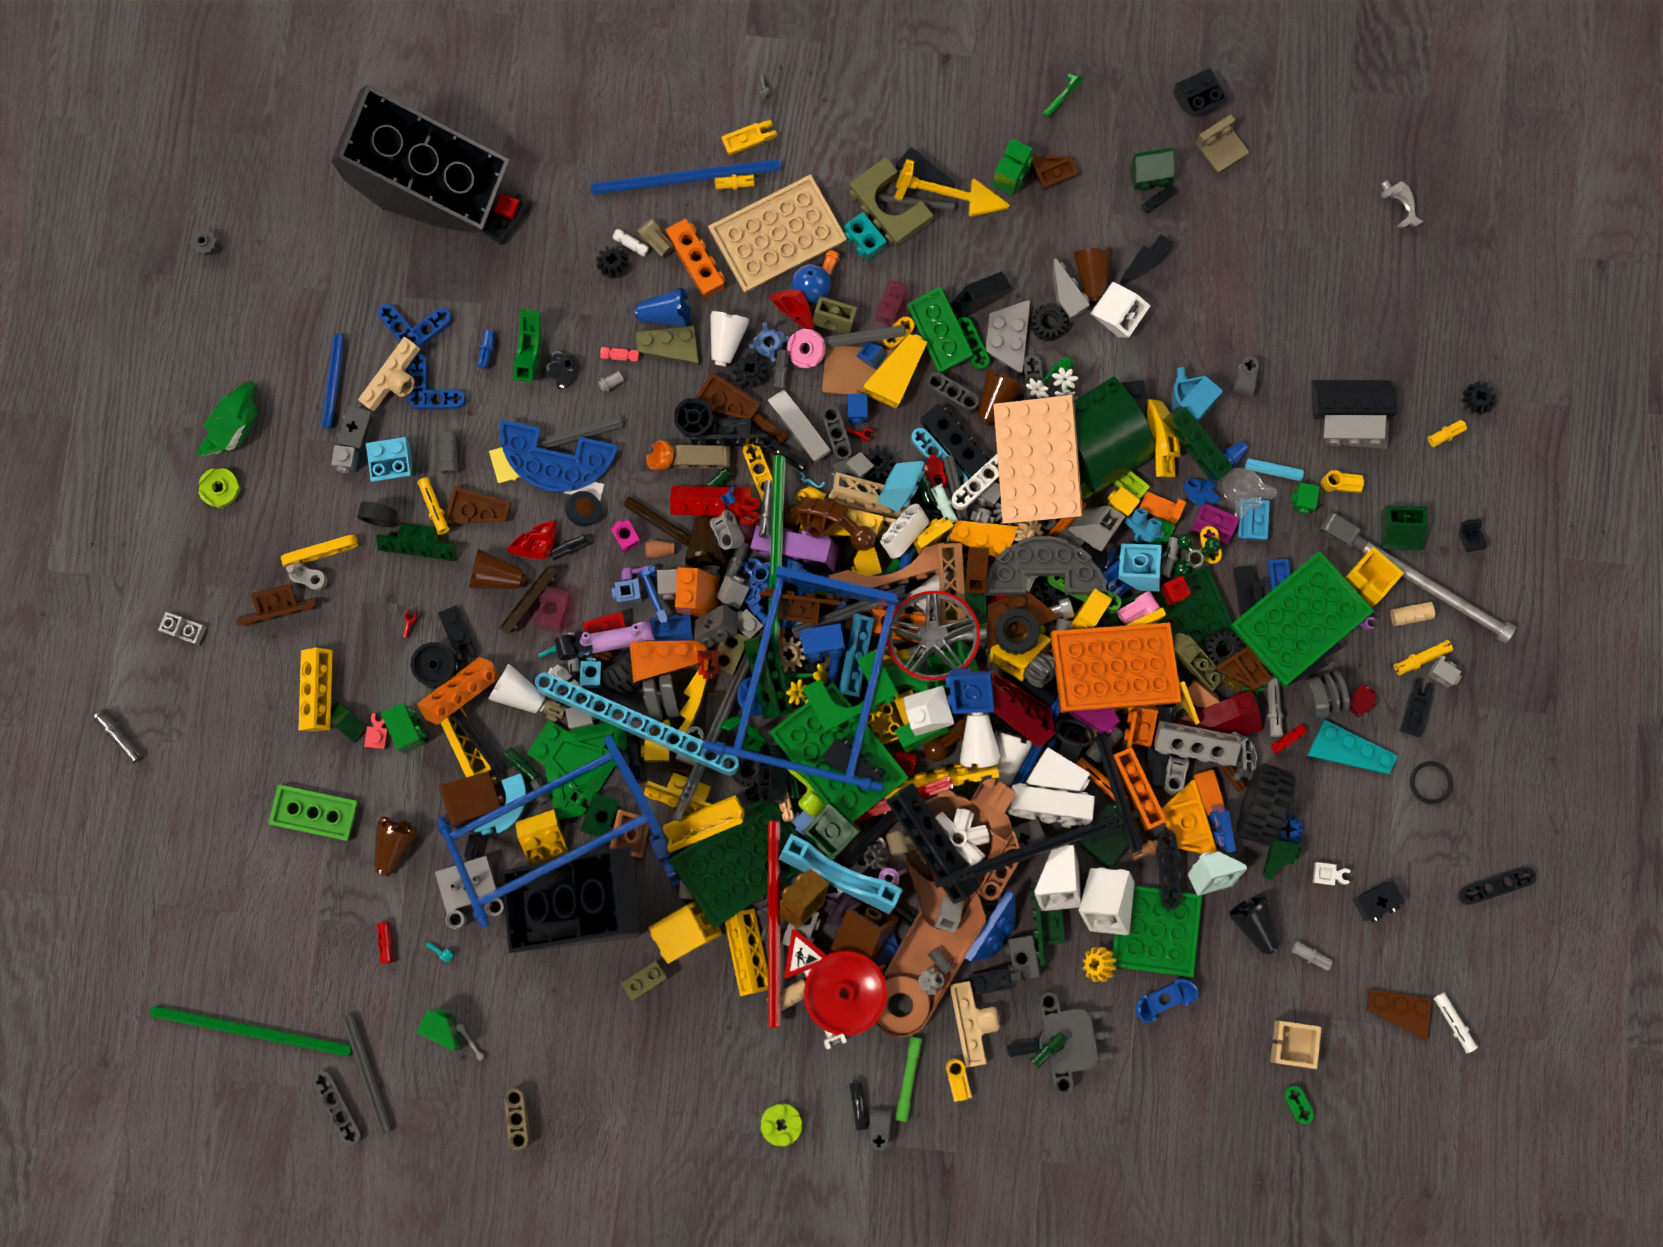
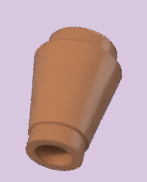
M654 540L645 542L646 558L653 560L674 555V543Z

